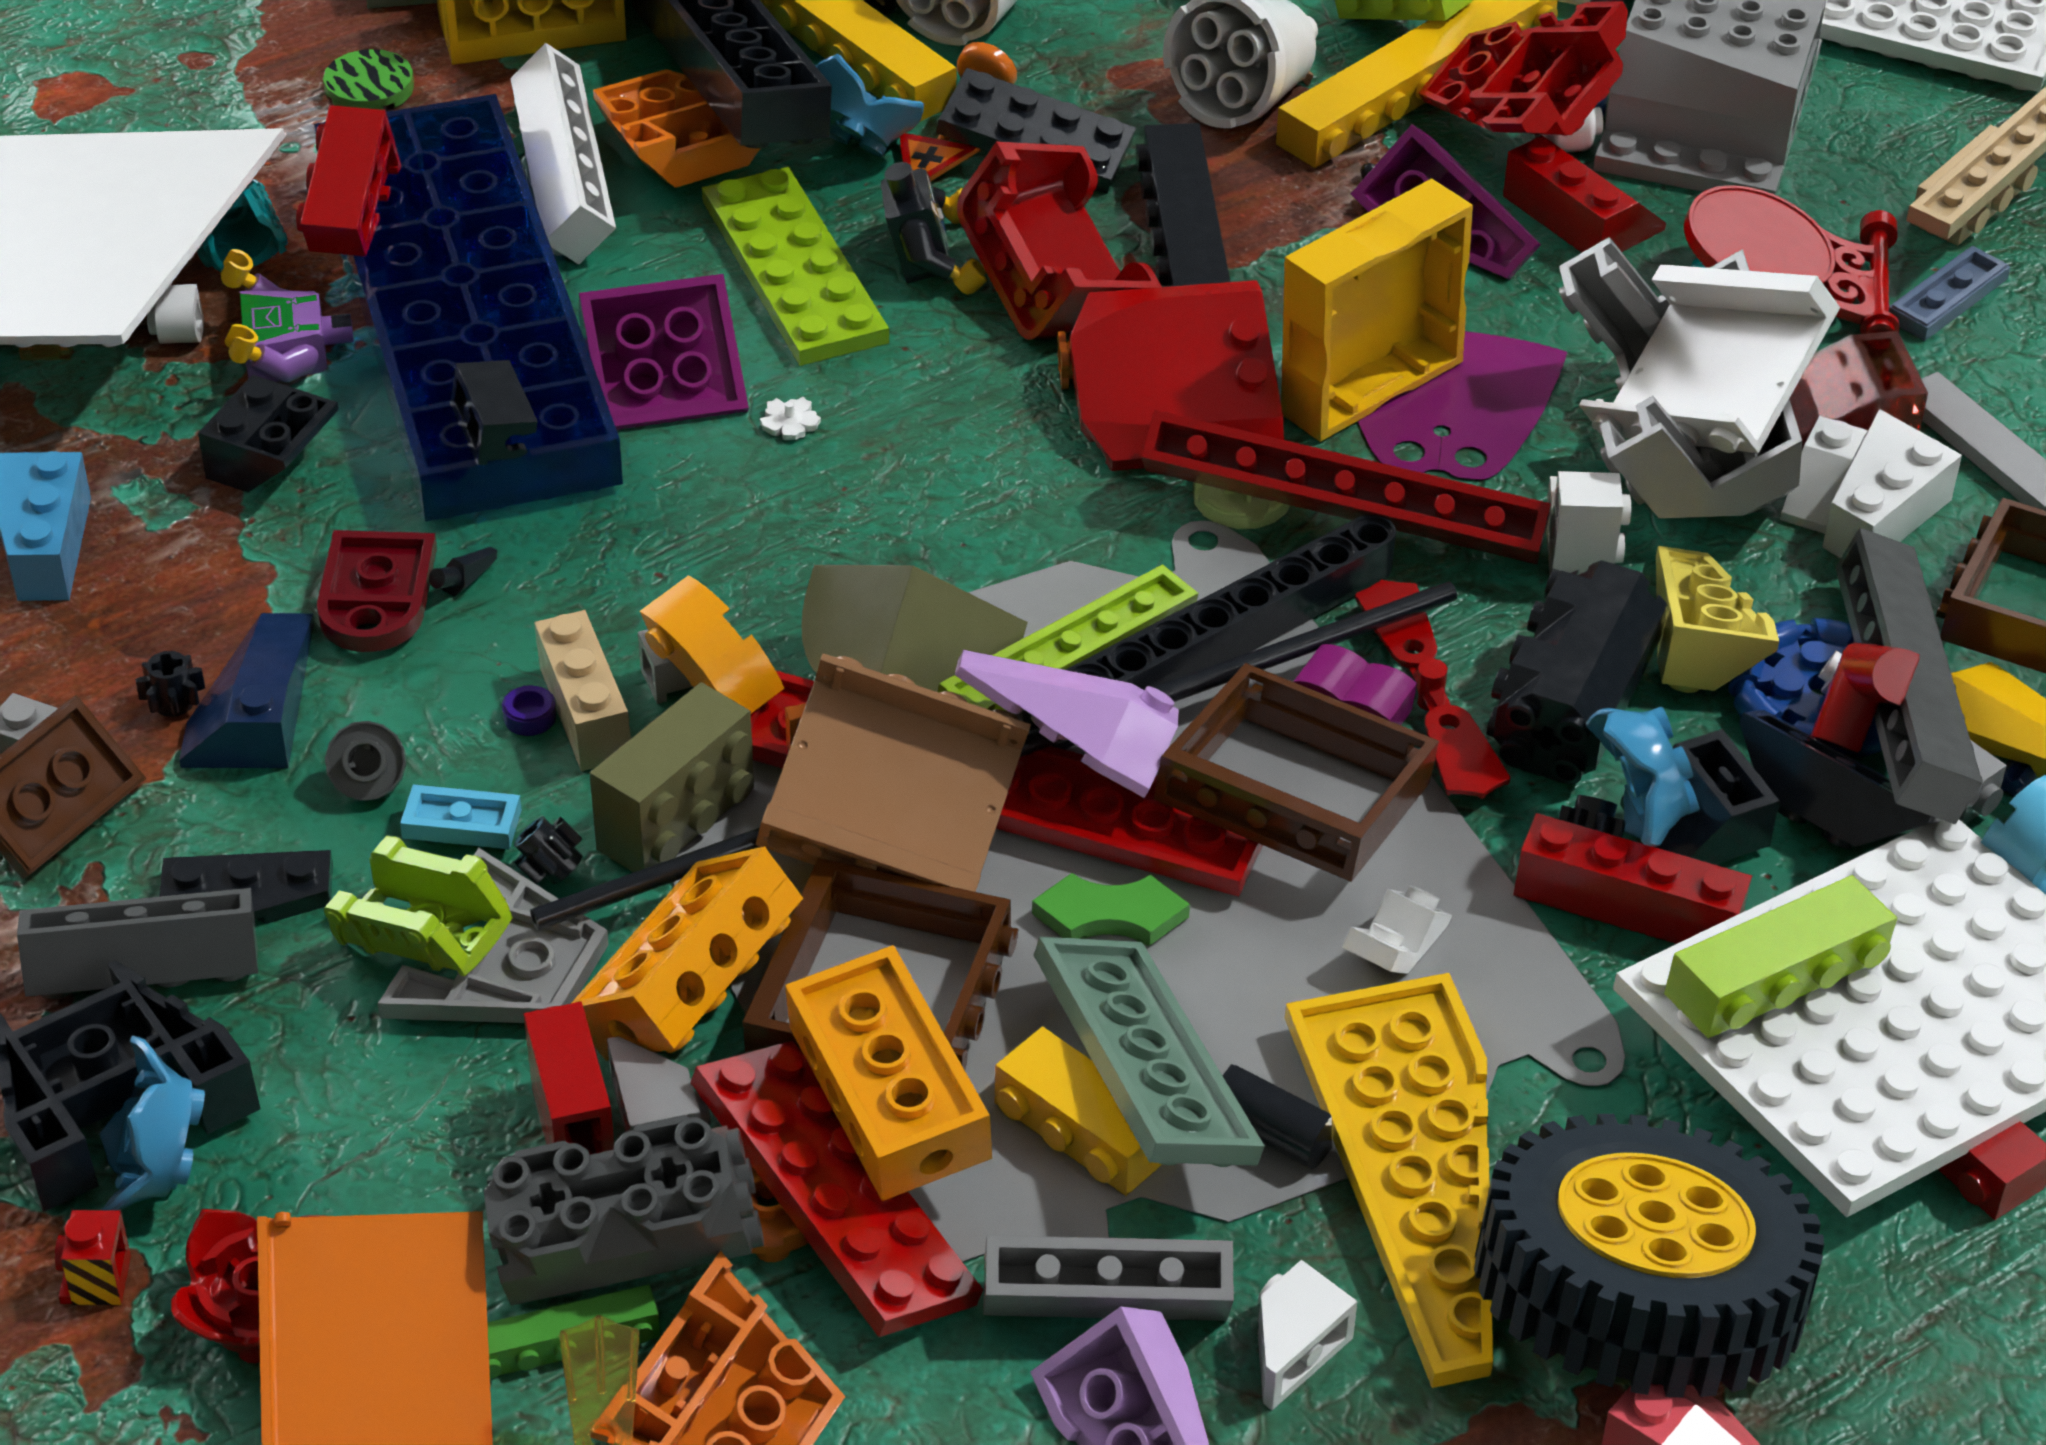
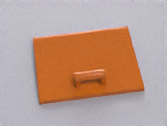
M483 1211L291 1217L289 1212H278L274 1218L267 1216L257 1217L262 1445H493Z

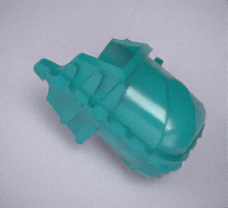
M253 179L233 203V206L213 229V232L208 235L198 248L197 254L205 267L213 266L221 272L224 268L223 261L232 249H238L247 253L253 261V267L270 259L278 251L280 254L287 251V234L284 232L280 219L276 215V211L272 207V202L268 198L265 186L262 183L258 182L257 179Z

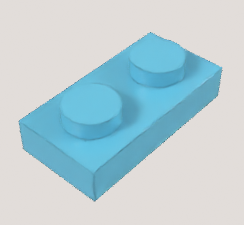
M413 784L400 822L402 839L510 849L522 811L520 795Z

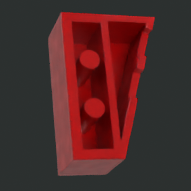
M329 105L325 124L320 123L317 127L316 149L318 153L315 163H309L307 168L306 187L308 194L306 202H301L298 205L296 226L298 231L303 232L308 249L311 252L366 256L380 221V214L375 213L378 200L388 201L391 189L390 186H384L388 174L399 173L401 162L386 110Z

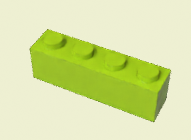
M1850 875L1675 952L1664 994L1709 1039L1726 1030L1742 1028L1753 1018L1770 1010L1786 1008L1797 998L1814 990L1832 987L1841 978L1863 968L1870 969L1879 965L1891 950L1890 942L1898 917L1859 880Z

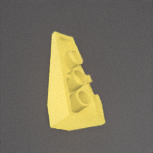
M1664 546L1657 547L1656 596L1659 594L1668 604L1663 634L1657 645L1658 667L1662 684H1668L1671 688L1680 692L1694 693L1699 689L1715 691L1778 650L1779 638L1774 620L1767 613L1756 614L1752 610L1754 599L1747 592L1736 593L1730 587L1732 577L1709 553Z

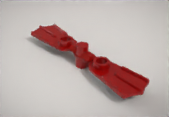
M1380 580L1371 587L1357 592L1355 600L1362 612L1415 594L1419 592L1416 583ZM1423 612L1374 630L1392 658L1402 666L1410 668L1417 683V704L1421 709L1428 711L1424 723L1427 735L1439 741L1435 762L1446 795L1465 794L1483 799L1496 788L1508 785L1510 783V775L1470 713L1459 706L1451 705L1445 693L1448 668L1443 661L1435 659L1437 644L1427 613ZM1407 651H1416V652H1418V653H1417V654H1411V653H1408ZM1448 725L1454 727V729H1446L1442 726Z

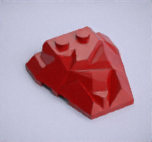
M1623 1L1587 2L1577 5L1575 13L1568 19L1558 21L1554 13L1549 12L1539 16L1538 19L1541 26L1527 28L1522 31L1515 21L1469 33L1418 94L1423 102L1492 132L1572 135L1584 125L1586 117L1599 102L1608 96L1609 89L1622 75L1623 62L1616 48L1626 38L1628 9Z

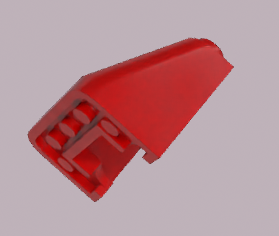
M996 142L958 197L957 215L960 224L1017 331L1027 340H1046L1057 337L1058 331L1072 332L1086 297L1090 292L1162 287L1148 264L1132 262L1127 264L1121 272L1084 207L1092 197L1098 183L1096 169L1084 146Z

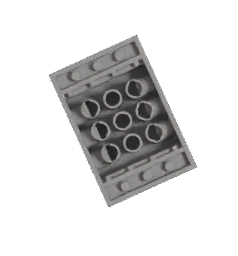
M1635 0L1627 21L1626 38L1621 42L1619 56L1623 62L1622 75L1610 89L1605 129L1595 154L1593 170L1701 192L1717 186L1738 185L1760 189L1777 195L1820 54L1822 39L1819 38L1826 0Z

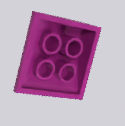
M724 274L579 293L578 317L603 432L747 412L749 410Z

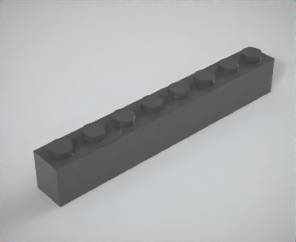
M1859 527L1835 567L1854 643L1897 647L1920 654V660L1903 703L1900 706L1879 703L1874 715L1895 803L1956 824L1966 807L1973 806L1978 800L1983 787V779L1979 772L1974 748L1968 734L1965 717L1962 713L1956 686L1953 682L1947 655L1944 651L1939 627L1935 620L1931 599L1926 589L1915 547Z

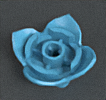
M835 54L815 65L832 85L829 136L832 139L848 144L852 138L860 142L859 146L878 157H883L888 146L894 140L913 129L920 122L924 103L896 97H885L884 95L878 100L865 91V84L841 55Z
M1662 706L1646 712L1602 708L1592 714L1585 723L1586 727L1594 733L1603 746L1614 756L1615 761L1620 760L1627 784L1624 785L1623 800L1624 820L1626 823L1624 832L1641 839L1644 845L1650 847L1660 846L1669 830L1680 818L1699 811L1696 795L1689 780H1687L1693 777L1688 757L1682 746L1673 749L1668 739L1673 738V732Z
M132 1036L130 1039L139 1073L135 1080V1087L145 1088L146 1090L142 1095L125 1101L122 1109L114 1114L100 1132L108 1163L118 1175L115 1180L116 1188L120 1189L112 1195L106 1205L100 1210H123L135 1202L153 1197H166L171 1189H176L178 1184L186 1185L191 1172L193 1149L184 1147L189 1124L197 1126L204 1105L205 1091L192 1088L191 1080L179 1076L169 1068L146 1040L137 1036Z

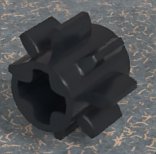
M163 651L152 656L148 662L141 664L144 676L135 679L139 700H148L151 713L158 712L163 716L175 717L185 714L193 705L197 706L200 704L197 691L205 689L202 668H193L191 655L184 656L176 651Z
M1577 795L1574 808L1562 805L1558 818L1559 820L1621 838L1623 837L1626 825L1625 820L1614 818L1617 804L1585 795Z
M544 816L539 817L516 839L514 846L522 855L514 863L535 884H538L544 877L553 885L565 879L580 863L583 855L575 846L582 840V837L562 817H559L553 824Z

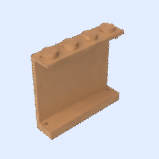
M822 653L814 684L771 802L767 804L755 845L765 846L768 850L815 865L817 859L821 858L976 892L996 826L1031 724L1020 721L1017 716L1001 709L988 710L968 703L962 696L947 691L938 693L918 686L906 676L900 674L886 675L863 667L860 662L846 656L833 657Z

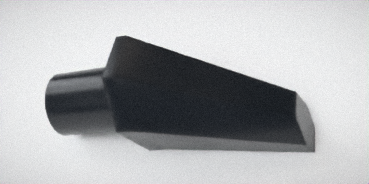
M490 546L457 558H452L445 568H434L429 574L431 586L436 589L442 588L443 591L456 597L492 566L497 559V550Z

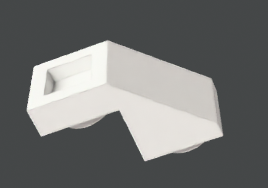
M1409 885L1406 893L1387 889L1370 928L1351 927L1342 948L1390 972L1408 974L1446 929L1452 915L1436 908L1440 899L1420 888Z

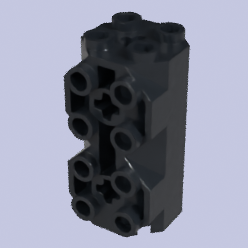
M1603 560L1591 564L1586 572L1579 575V570L1572 573L1556 569L1552 570L1544 594L1546 601L1545 603L1536 601L1529 616L1527 631L1535 633L1534 638L1518 634L1510 654V669L1503 667L1499 669L1491 693L1493 699L1500 701L1498 706H1495L1492 711L1486 735L1494 737L1501 746L1499 754L1504 762L1513 768H1520L1523 771L1567 785L1579 782L1583 774L1596 770L1606 748L1594 733L1586 727L1585 722L1592 714L1602 708L1625 711L1662 637L1668 605L1659 594L1655 600L1648 592L1647 588L1650 582L1642 572Z

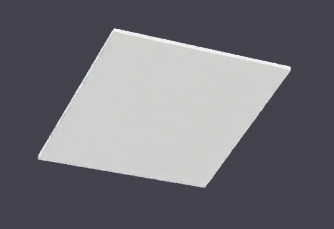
M283 128L0 136V345L29 347L35 344H58L61 347H71L77 344H102L106 347H113L124 344L286 137Z

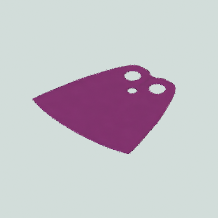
M1465 331L1462 363L1414 390L1391 398L1374 412L1359 420V426L1370 449L1383 464L1421 473L1429 470H1438L1439 467V470L1448 472L1456 478L1474 480L1491 478L1512 460L1539 421L1560 376L1567 352L1525 340ZM1437 426H1446L1451 430L1448 436L1442 437V441L1441 436L1436 435L1433 431ZM1411 441L1421 445L1425 450V454L1420 460L1404 461L1396 457L1393 449L1398 443ZM1472 447L1483 451L1487 459L1482 466L1466 467L1456 461L1455 454L1462 448Z

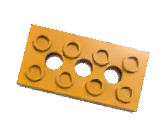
M765 846L696 862L571 1002L582 1001L593 1044L606 1061L609 1060L607 1038L617 1036L654 1053L661 1051L673 1053L681 1049L694 1036L695 1031L692 1028L701 1017L716 1009L726 999L727 992L725 989L737 976L750 970L759 960L757 952L767 940L780 934L790 924L791 919L789 915L803 900V897Z
M894 945L785 985L790 1030L881 1201L992 1159L990 1114Z

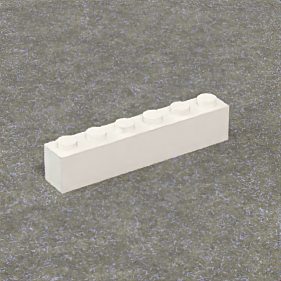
M545 43L510 79L514 94V104L520 124L519 129L525 149V158L531 178L530 184L533 188L536 212L542 232V241L553 254L557 256L564 255L575 263L580 264L616 229L580 65Z

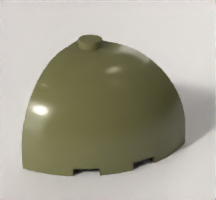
M814 565L805 594L801 623L805 654L809 664L816 673L822 653L833 657L846 656L857 660L865 668L886 675L900 674L908 677L918 686L937 692L940 682L955 675L957 661L963 650L993 655L1023 639L1028 622L913 565Z

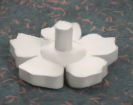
M805 397L797 400L790 399L785 403L775 398L773 401H767L765 417L760 418V425L763 431L772 436L782 434L783 440H797L805 437V432L816 430L821 423V417L816 415V411H811L812 402L806 400Z

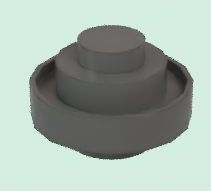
M371 721L354 722L340 729L329 742L325 756L327 775L334 787L347 797L361 801L381 799L393 792L402 781L407 766L405 748L399 737L383 724Z

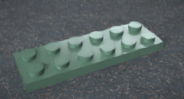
M1039 937L1033 956L1148 1161L1168 1166L1178 1163L1212 1164L1218 1167H1229L1231 1165L1258 1166L1265 1147L1144 944L1132 941Z

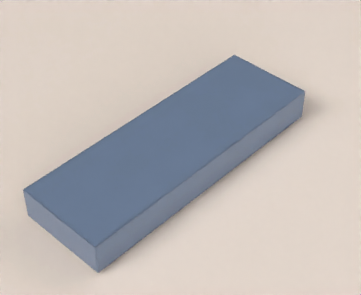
M1971 246L1891 304L1889 312L1897 317L1900 328L1926 341L2008 279L2011 266L1977 247Z

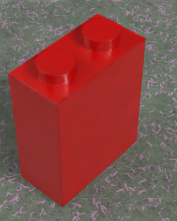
M582 1001L523 1013L532 1091L546 1144L566 1141L569 1144L577 1143L586 1148L590 1155L614 1150L611 1104Z

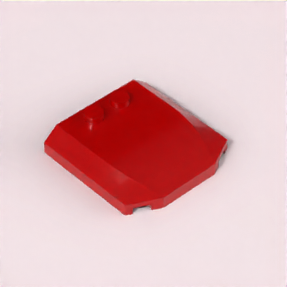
M1257 280L1088 293L1070 335L1069 350L1081 431L1089 442L1094 441L1105 455V463L1111 471L1145 468L1141 456L1154 409L1284 440L1283 413L1263 293Z

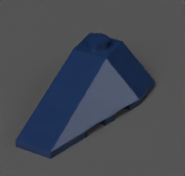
M313 613L260 614L188 720L179 759L181 768H289L314 627Z

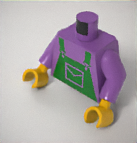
M238 249L229 251L223 261L224 268L221 271V280L224 285L230 288H239L241 285L246 288L245 291H240L242 324L232 325L225 338V344L229 347L228 352L232 361L240 364L246 363L248 379L252 375H256L274 382H291L301 376L323 372L327 368L325 345L354 342L351 314L322 316L318 293L315 291L286 290L278 287L259 273L252 275L249 273L253 267L251 257Z

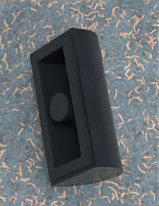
M1231 1064L1222 1076L1263 1144L1310 1169L1316 1168L1332 1149L1331 1114L1257 1075Z

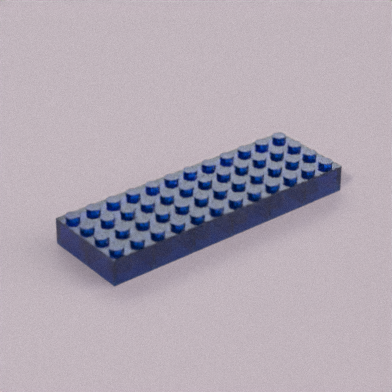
M491 94L386 112L400 158L401 168L398 174H388L384 186H390L391 193L388 201L378 200L375 213L380 214V221L366 256L346 255L425 522L622 485L620 438L497 95ZM320 123L314 124L315 138L317 127ZM510 360L537 418L536 433L524 436L513 435L506 440L505 444L508 445L515 443L525 444L528 453L516 459L488 461L487 465H477L450 404L456 363Z

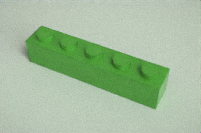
M650 1284L487 1322L490 1379L521 1370H531L537 1366L558 1361H569L575 1357L587 1354L607 1352L613 1348L633 1343H644L650 1339L660 1337L659 1315Z

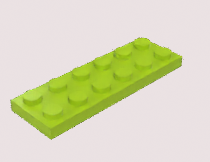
M789 167L770 169L763 173L739 179H728L718 184L702 187V198L706 209L799 366L890 343L888 325Z

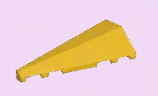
M1992 662L1951 673L1970 740L1990 754L2030 765L2039 778L2046 775V698Z

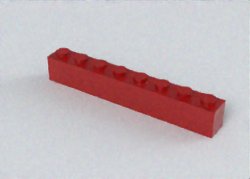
M1154 409L1141 456L1145 470L1281 502L1349 520H1354L1364 515H1379L1389 519L1395 525L1396 531L1533 564H1538L1550 517L1551 503L1156 409Z

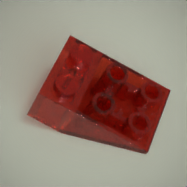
M1898 331L1850 335L1816 351L1789 399L1802 437L1803 450L1819 416L1843 421L1849 425L1869 430L1879 409L1920 431L1928 391Z

